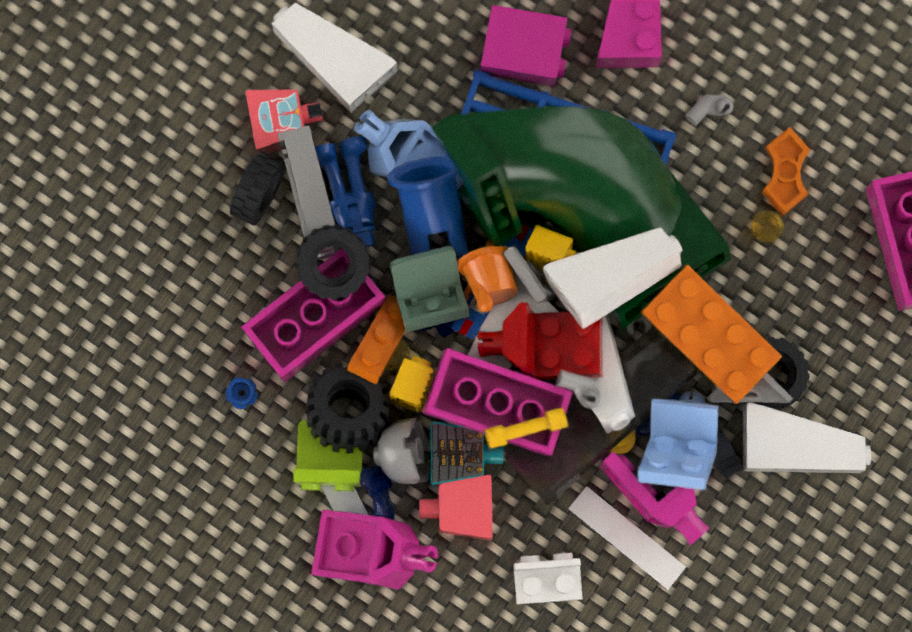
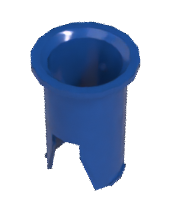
M428 157L413 160L395 167L388 174V183L392 187L398 188L411 255L429 251L428 235L444 231L448 233L449 242L454 248L458 260L470 252L456 176L459 173L450 157Z

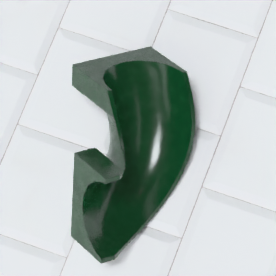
M573 106L520 108L453 114L431 126L432 131L442 144L464 183V186L458 189L460 200L493 246H501L523 232L516 210L533 211L552 223L560 234L573 239L572 250L576 251V254L659 227L663 229L668 237L673 235L682 247V252L680 253L682 267L610 312L622 329L643 316L640 312L685 265H689L701 278H704L731 261L729 244L666 167L652 142L631 122L611 112Z

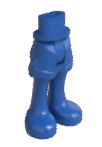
M355 136L339 143L340 152L349 178L350 193L346 192L335 144L329 143L315 146L319 165L324 169L329 180L333 201L329 204L333 217L337 220L338 225H341L343 228L348 227L356 235L358 234L366 248L374 246L373 231L376 230L374 226V208L376 203L373 193L366 191L360 166L361 155L368 147L367 139L364 136Z

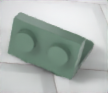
M452 246L395 259L390 263L398 306L406 333L470 317L469 308L460 282L456 253Z

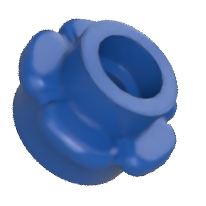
M234 378L230 381L229 387L225 392L227 401L232 402L233 406L237 409H245L247 405H253L258 396L255 391L256 384L249 378ZM240 390L245 391L243 396L239 395Z

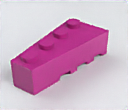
M611 0L595 68H658L662 58L660 0Z

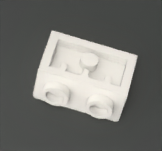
M572 553L553 554V560L540 561L539 555L520 557V563H514L513 565L516 605L582 600L580 558L573 559Z

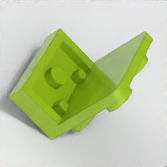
M302 420L298 424L296 469L294 468L293 482L296 485H301V490L321 491V486H334V491L354 492V487H362L363 451L360 452L357 447L354 448L353 453L346 454V449L340 448L339 453L332 451V445L330 444L326 448L320 444V437L314 439L311 434V427L308 428L306 420Z

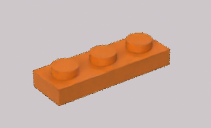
M390 294L387 296L386 302L380 308L347 368V371L374 384L378 383L406 333L396 297Z

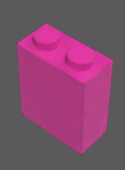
M492 5L481 71L490 73L489 76L555 87L557 77H564L567 59H561L560 57L562 47L569 48L572 29L566 28L567 18Z

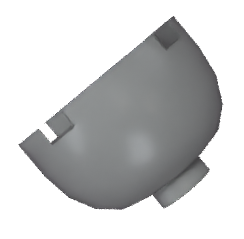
M416 418L393 422L384 429L379 437L378 447L374 448V460L377 466H381L385 475L394 482L418 484L427 482L429 479L431 463L424 462V451L430 452V446L422 422L416 421Z

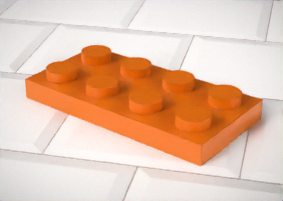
M685 265L640 312L734 404H738L782 357L689 265Z

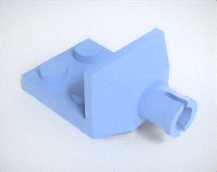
M367 110L359 117L364 123L356 122L354 126V131L370 141L367 147L369 171L374 175L388 177L390 171L406 162L428 157H445L447 154L432 131L431 126L424 120L399 119L382 121L371 110ZM457 175L456 181L459 189L463 181L460 175Z
M691 391L683 393L679 400L652 399L651 436L638 470V482L705 490L717 452L718 406L705 403L703 396L697 392H694L693 399L689 400Z

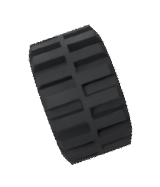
M342 363L335 364V370L332 371L327 367L322 371V377L317 375L314 378L313 386H310L308 390L306 422L308 428L311 427V434L314 439L320 437V444L326 448L330 444L332 445V451L339 453L340 448L346 449V454L353 453L354 448L358 447L361 452L367 449L368 442L373 446L378 441V435H381L384 431L388 419L390 397L387 395L385 382L380 383L379 379L378 383L374 384L347 371L348 367H343ZM352 398L359 401L366 411L359 417L347 419L334 414L329 406L338 399Z

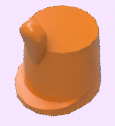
M489 246L479 248L463 255L457 261L458 270L461 274L465 275L476 299L477 307L481 312H489L493 305L506 302L518 293L513 267L503 254V252L508 250L507 247Z

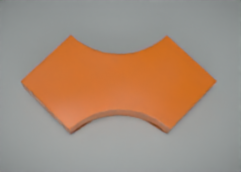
M791 127L765 147L772 163V177L762 191V194L782 217L808 195L801 181V166L811 150Z

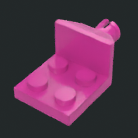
M613 452L600 465L601 470L647 522L668 529L673 526L686 538L689 545H692L710 529L693 509L697 505L693 488L675 487L662 500L657 502L654 499L657 495L656 491L649 483L638 482V479L632 473L635 470L634 466L623 454L618 457Z
M322 509L311 575L375 584L399 590L414 575L415 569L432 572L436 568L437 563L427 561L424 557L438 559V552L435 546L419 545V540L409 524L385 517Z

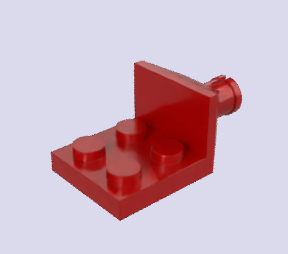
M521 302L503 321V330L492 332L479 331L478 340H482V343H477L480 357L504 356L511 365L531 378L537 380L557 379L560 370L588 378L603 377L602 318L582 329L569 311L534 313L527 302Z

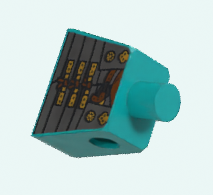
M431 422V487H439V484L484 476V464H503V446L490 449L488 444L484 445V434L458 425Z

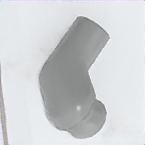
M707 94L702 96L685 114V118L692 125L697 126L706 115L723 116L730 114L734 107L733 102L724 95Z
M560 370L556 380L557 386L572 390L585 408H595L600 404L601 396L592 379Z

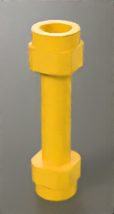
M558 408L545 412L543 417L504 428L502 425L485 429V437L489 448L492 449L507 445V441L546 429L552 432L568 427L563 408Z

